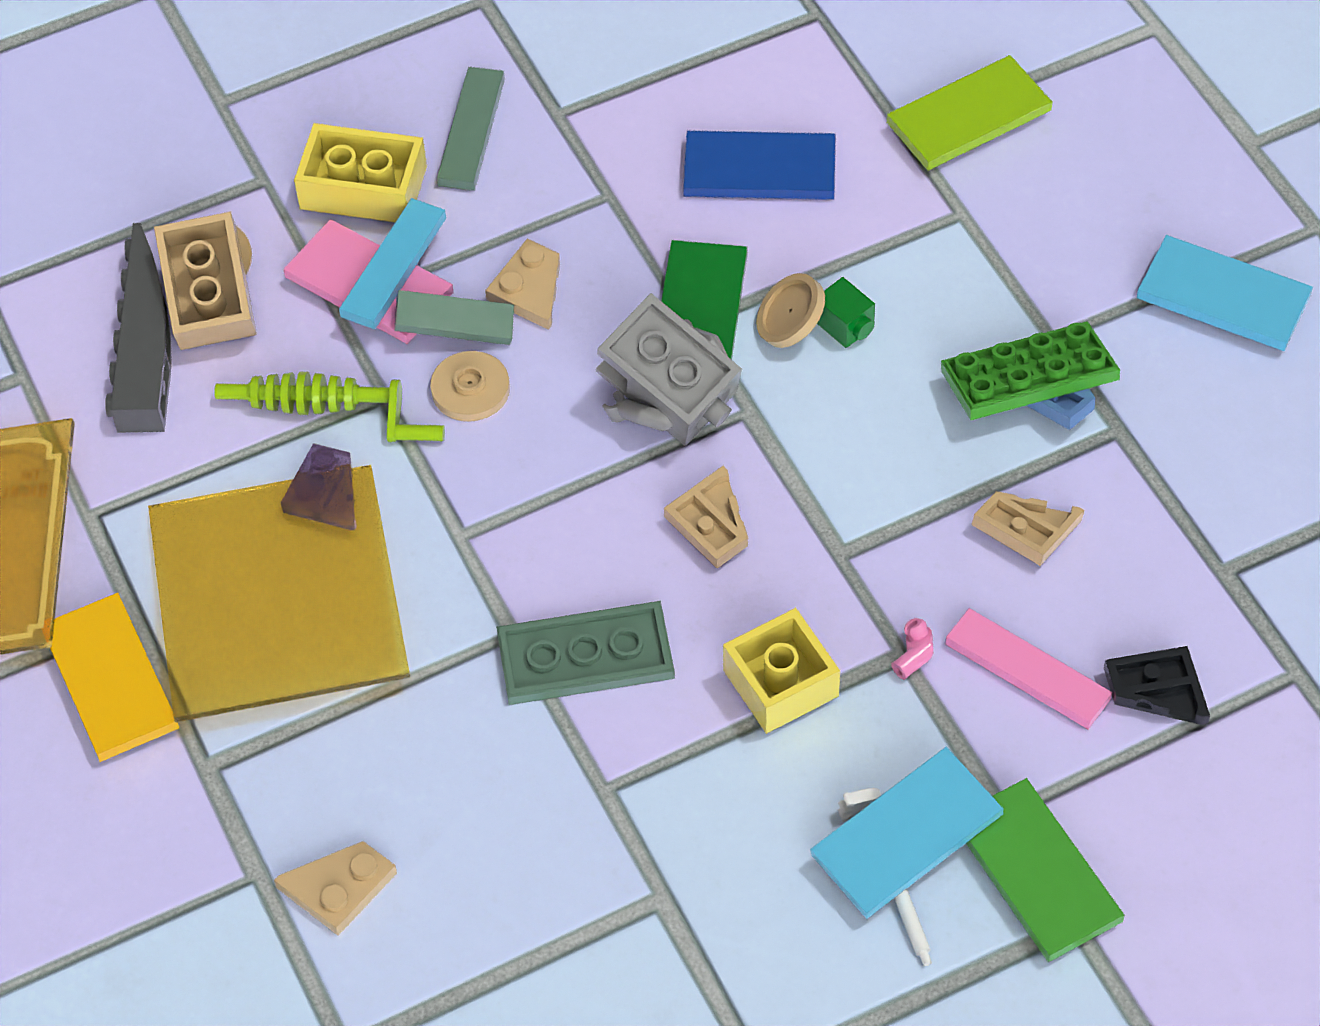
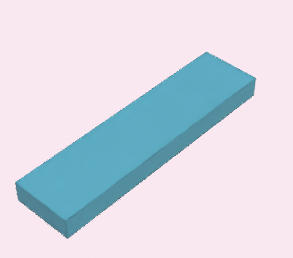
M413 198L410 199L339 308L341 318L374 330L376 329L396 298L398 290H401L446 220L444 209Z

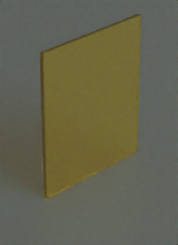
M371 465L148 506L175 723L411 678Z

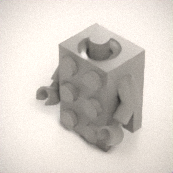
M652 293L598 347L597 354L604 360L596 368V372L619 390L613 393V397L617 402L615 405L608 406L603 404L602 406L613 422H621L626 419L659 431H667L686 446L708 422L718 427L725 421L732 410L726 403L738 390L742 368L728 357L716 334L694 328L689 320H683Z

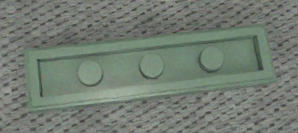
M468 67L437 176L438 186L475 191L505 81L503 70Z

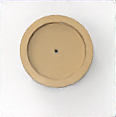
M796 273L783 278L775 284L764 297L758 310L756 326L759 335L769 344L778 348L792 346L804 339L816 326L824 309L825 293L820 283L807 274Z
M465 351L449 356L436 367L431 377V393L436 407L446 416L459 421H478L492 416L504 406L510 392L509 376L505 366L494 356L479 351Z

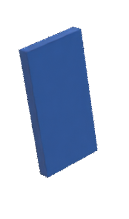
M687 131L684 197L834 200L836 133Z

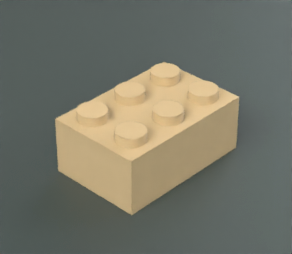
M231 212L155 226L154 231L172 332L180 350L257 335L238 231Z

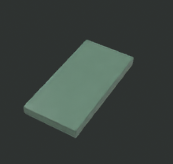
M661 601L496 627L509 705L675 679V670Z

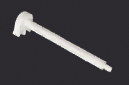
M868 788L844 793V800L838 802L840 807L838 812L842 822L851 819L881 796L880 790ZM905 889L894 899L915 954L920 956L924 966H929L932 964L928 953L930 952V947L909 892Z

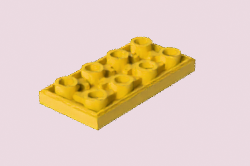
M119 593L105 597L45 623V630H42L100 762L179 729L177 719Z

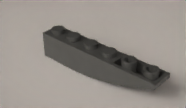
M133 223L131 239L125 240V258L128 262V267L121 271V287L124 292V299H119L117 303V316L121 325L120 330H115L113 335V346L117 358L115 362L110 363L109 368L113 391L106 395L107 417H113L117 433L165 432L172 369L171 333L167 305L154 257L141 223Z

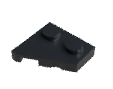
M1188 646L1105 660L1104 672L1115 705L1199 725L1208 724L1210 713Z

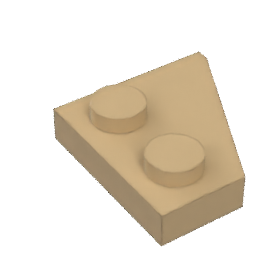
M996 491L974 514L972 526L1041 566L1079 525L1085 510L1076 506H1072L1070 512L1046 508L1047 501L1034 498L1022 499L1013 494Z
M362 841L283 873L274 882L278 890L339 936L397 874L396 865Z

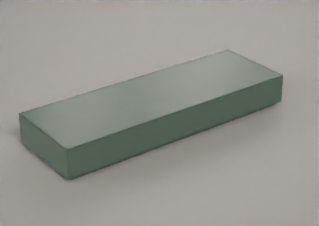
M398 290L394 331L510 345L513 335L514 304Z

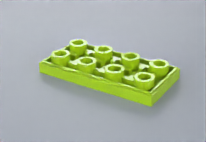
M1008 55L888 113L886 123L929 171L1051 111L1053 102L1011 55Z

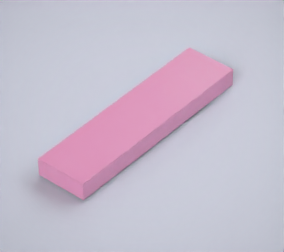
M970 608L946 636L945 645L1088 730L1111 700L1112 692Z

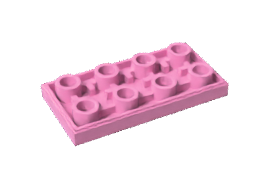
M330 219L283 269L285 278L341 307L380 245ZM417 265L401 288L403 291L451 296L454 293L451 283ZM395 298L377 328L408 344L416 333L394 331Z

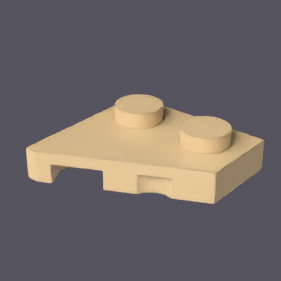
M527 238L485 290L486 300L514 304L515 314L549 330L552 326L553 302L555 301L557 290L556 280L559 276V253Z
M724 466L664 507V517L716 568H719L748 547V535L744 522L739 515V506L736 496L733 495L728 470Z

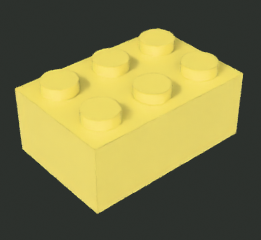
M313 123L294 178L299 208L301 210L396 222L410 199L417 200L427 169L423 138Z

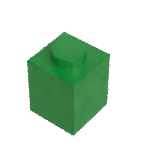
M841 277L824 290L825 305L817 324L845 348L857 340L865 339L872 332L875 325V303L844 277Z

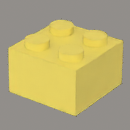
M797 608L723 644V671L766 734L839 697L840 669Z

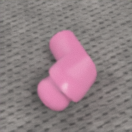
M920 618L911 619L906 623L904 631L906 634L907 652L891 664L896 675L903 680L927 663L934 653L932 631L927 627L926 622Z

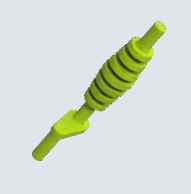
M300 371L297 381L293 372L284 373L281 385L278 374L268 375L266 384H264L262 376H253L248 384H215V399L248 400L252 408L257 409L263 407V401L265 400L267 410L277 411L279 401H281L282 411L291 414L293 413L296 401L299 415H308L310 401H312L314 414L324 413L326 402H328L330 413L339 412L342 402H344L346 411L355 410L359 402L388 403V442H397V440L444 441L445 438L444 425L399 424L402 384L401 380L392 379L390 387H360L357 385L355 378L347 377L344 386H342L340 376L331 375L327 386L325 374L315 373L311 382L310 373Z

